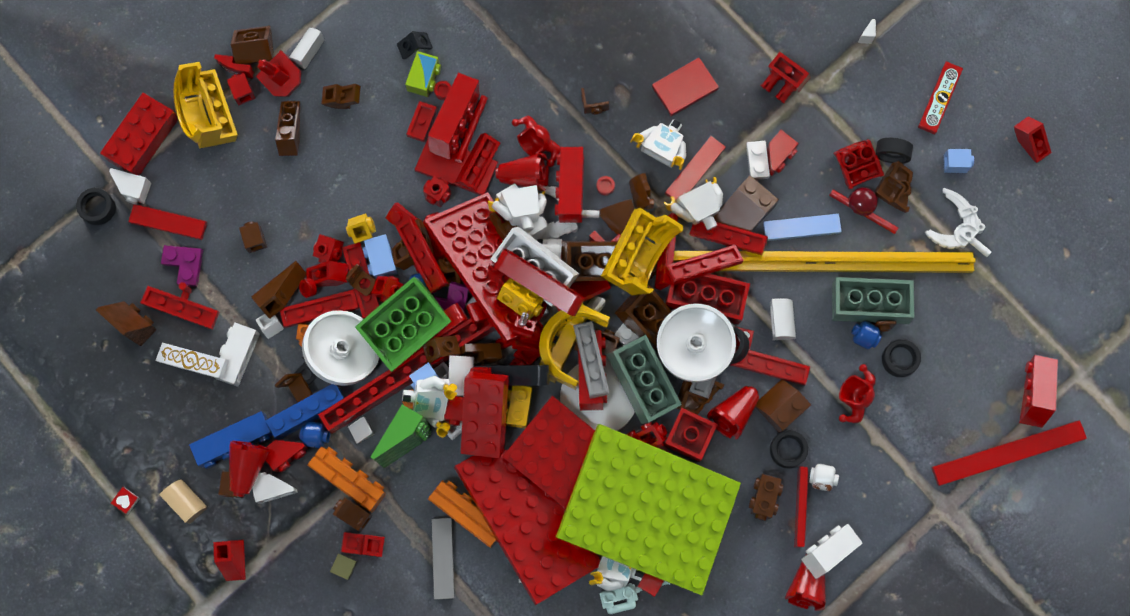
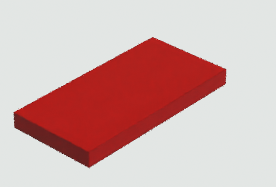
M427 139L415 167V172L432 178L434 176L438 179L443 178L450 185L482 195L488 190L498 161L491 160L476 191H473L455 182L470 151H466L462 163H459L455 160L457 153L453 154L451 159H447L429 152V142Z

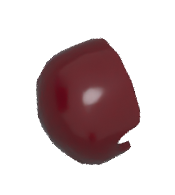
M865 187L858 188L848 197L849 207L855 214L860 216L870 215L877 208V196L871 189Z

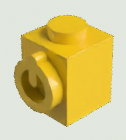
M365 213L348 219L346 231L348 236L352 237L355 244L372 238L376 228L372 217H367Z

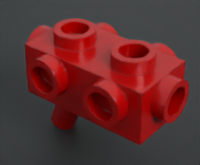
M657 421L653 424L652 422L640 426L642 430L637 433L635 430H632L626 434L656 448L664 446V441L667 439L665 426L663 424L659 425Z

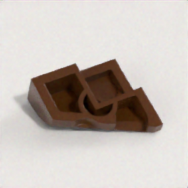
M642 173L630 179L629 185L635 209H653L655 202L654 199H651V190L646 174Z
M632 199L597 211H600V217L611 231H614L617 235H622L634 211Z
M683 380L678 395L682 405L675 409L681 410V408H684L698 415L702 411L703 406L713 399L712 397L719 389H723L724 384L715 381L708 399L689 392L692 382Z

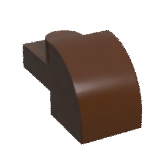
M358 84L324 86L321 104L334 109H350L351 105L359 104L361 86Z

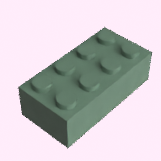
M836 277L832 283V321H868L872 323L877 321H896V324H910L914 319V280Z
M646 335L606 354L641 424L649 423L682 405Z

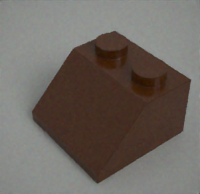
M270 25L234 30L231 48L235 64L250 65L259 60L265 59L269 62L273 59L274 51Z
M781 379L758 400L755 408L780 433L806 411L811 404L797 389Z

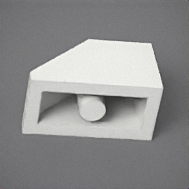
M110 168L109 172L120 193L126 198V201L132 204H137L138 202L144 204L151 182L146 177Z
M266 472L259 473L252 487L255 502L258 504L298 493L296 488Z

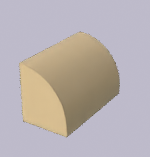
M183 480L175 481L159 494L180 518L188 524H191L208 508Z

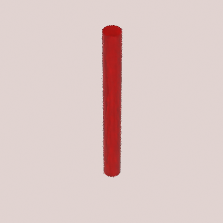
M481 95L474 116L455 158L459 163H462L488 100L484 95Z
M833 189L829 196L849 207V198ZM874 213L864 216L893 234L898 230V227Z

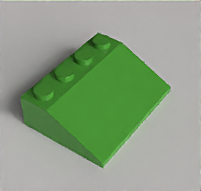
M413 277L357 324L355 328L388 369L393 372L452 321L420 279Z
M402 404L371 458L380 466L386 468L422 444L423 440L427 441L432 432L430 431L431 426L422 415Z

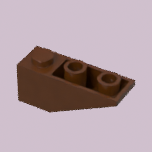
M281 101L275 138L279 156H298L300 143V101Z
M295 261L251 297L265 315L271 319L286 306L298 288L300 281L306 276V272Z
M345 497L343 500L340 499L333 508L335 510L334 516L359 532H362L372 518L371 514Z

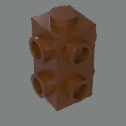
M765 474L760 475V478H756L753 487L756 490L755 497H751L749 503L750 514L755 515V519L766 521V519H771L773 515L776 516L779 504H776L777 496H781L783 485H781L782 479Z

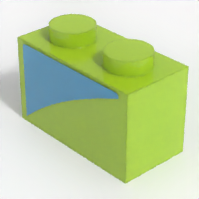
M417 51L405 84L407 91L429 97L430 92L434 91L435 77L441 71L438 57Z

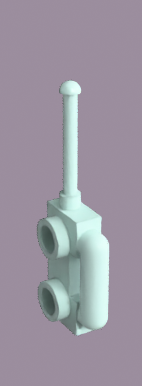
M664 581L661 586L667 585V584L670 585L671 583H668V582ZM629 583L628 586L621 589L602 591L599 593L603 609L606 608L608 614L634 609L636 607L635 601L638 600L637 593L643 590ZM624 599L627 600V602L617 605L613 604V602Z

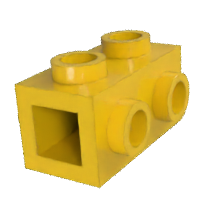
M512 278L502 286L497 297L498 300L522 316L526 312V316L528 313V320L534 315L537 317L543 309L541 305L544 299Z
M512 386V390H508L507 401L510 402L506 414L507 426L524 429L527 427L533 391L529 386Z

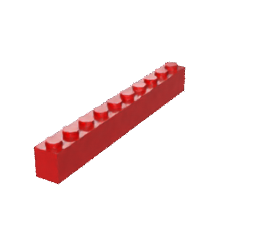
M470 318L442 337L456 336L459 348H461L464 344H475L496 329L490 320L473 324ZM430 346L429 348L431 356L434 355V349L432 346ZM424 349L410 356L393 372L390 370L386 371L318 414L327 430L331 434L335 433L412 384L413 381L409 375L428 363ZM450 356L440 357L430 363V365L435 369L442 362L448 361Z

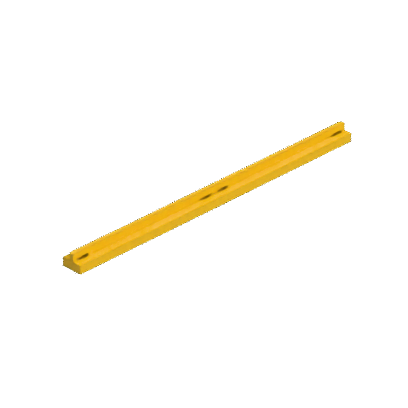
M674 251L673 261L686 260L712 251ZM739 251L743 258V263L720 271L973 273L976 260L973 257V253L764 251L761 256L747 251ZM806 262H816V264H806ZM825 262H835V264H825Z

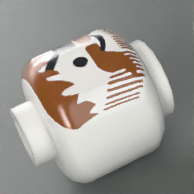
M817 464L815 468L812 467L809 483H812L814 489L829 492L833 486H837L839 475L835 474L836 470L833 466Z

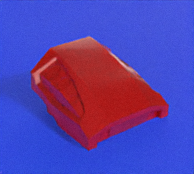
M868 139L856 142L833 153L840 165L848 189H852L871 179L884 176L879 158L875 155L871 141Z

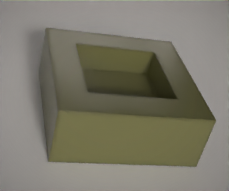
M338 554L330 572L349 580L357 561Z

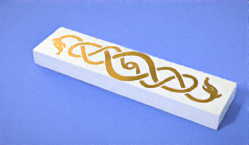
M162 343L155 360L163 364L221 380L229 362L222 358Z

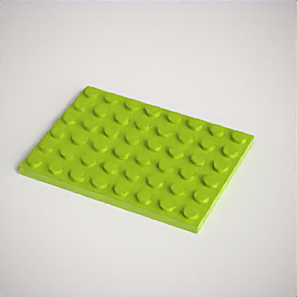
M597 424L556 538L698 595H703L741 483L609 427Z

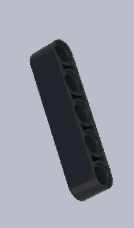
M474 365V367L491 368L492 374L508 375V386L549 385V365Z

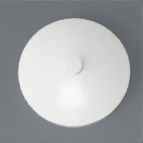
M688 304L675 309L664 319L658 331L657 350L661 362L671 374L685 381L704 382L719 376L729 366L735 353L736 338L731 323L719 310L708 305Z
M330 311L318 316L311 322L303 337L302 352L307 366L317 377L334 385L346 386L361 382L372 373L378 363L379 356L355 328L363 320L362 317L347 311Z
M607 359L606 367L603 368L606 373L609 395H607V403H603V410L580 411L579 385L574 390L562 384L560 402L594 430H596L597 424H601L619 431L628 424L635 411ZM579 364L567 374L578 382Z

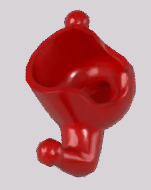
M530 116L513 119L512 125L514 127H517L519 124L525 125V129L517 136L518 143L529 156L543 153L544 151L550 152L551 158L547 160V166L553 167L557 154H560L561 147L550 139L548 130L538 125Z
M865 364L859 366V371L863 372L865 376L864 379L852 375L845 380L840 388L839 399L852 409L850 416L845 414L839 416V421L842 423L861 422L865 408L869 407L874 400L875 391L873 387L876 378L867 369Z

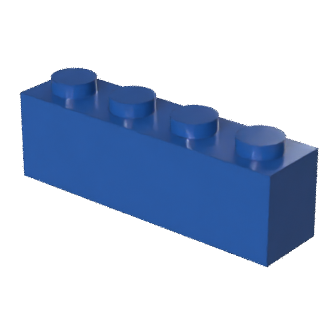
M331 384L265 421L274 438L281 440L301 429L306 423L319 419L318 414L345 397L338 385Z
M262 411L189 444L197 465L208 469L215 466L216 462L221 459L228 460L230 441L249 442L252 445L258 442L262 444L269 441L273 434L265 421L267 420L266 414Z

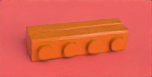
M329 446L327 449L320 447L307 466L368 511L374 512L386 495L383 492L385 487L376 481L372 484L367 480L369 476L360 469L358 472L351 468L353 464L345 458L342 461L336 457L338 453Z
M442 480L428 500L489 548H492L497 540L479 509L471 503L473 499L465 492L462 495L456 491L458 487L448 480L445 483Z

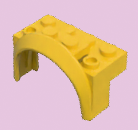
M200 62L179 65L174 80L173 93L176 114L185 135L195 143H198L199 149L235 142L238 134L216 70L201 72ZM198 95L197 97L184 99L186 96ZM202 99H203L204 104H205V107H206V109H207V112H208V115H209V118H210V121H211V125H210L209 120H208V118H207V115H206V112H205V109H204V106H203Z
M642 208L634 209L601 277L631 295L650 294L654 289L647 288V284L653 268L669 242L683 231V225L667 215L654 217ZM645 237H648L649 239L653 240L655 244L645 239Z
M582 304L576 316H571L561 310L549 319L542 330L539 342L542 358L539 365H549V381L553 383L558 381L574 390L577 389L579 382L561 371L576 342L573 325L585 323L589 319L607 328L610 322L609 316ZM555 335L559 337L556 344L552 343Z

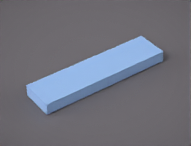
M839 214L763 222L764 235L768 236V241L840 234L842 232Z

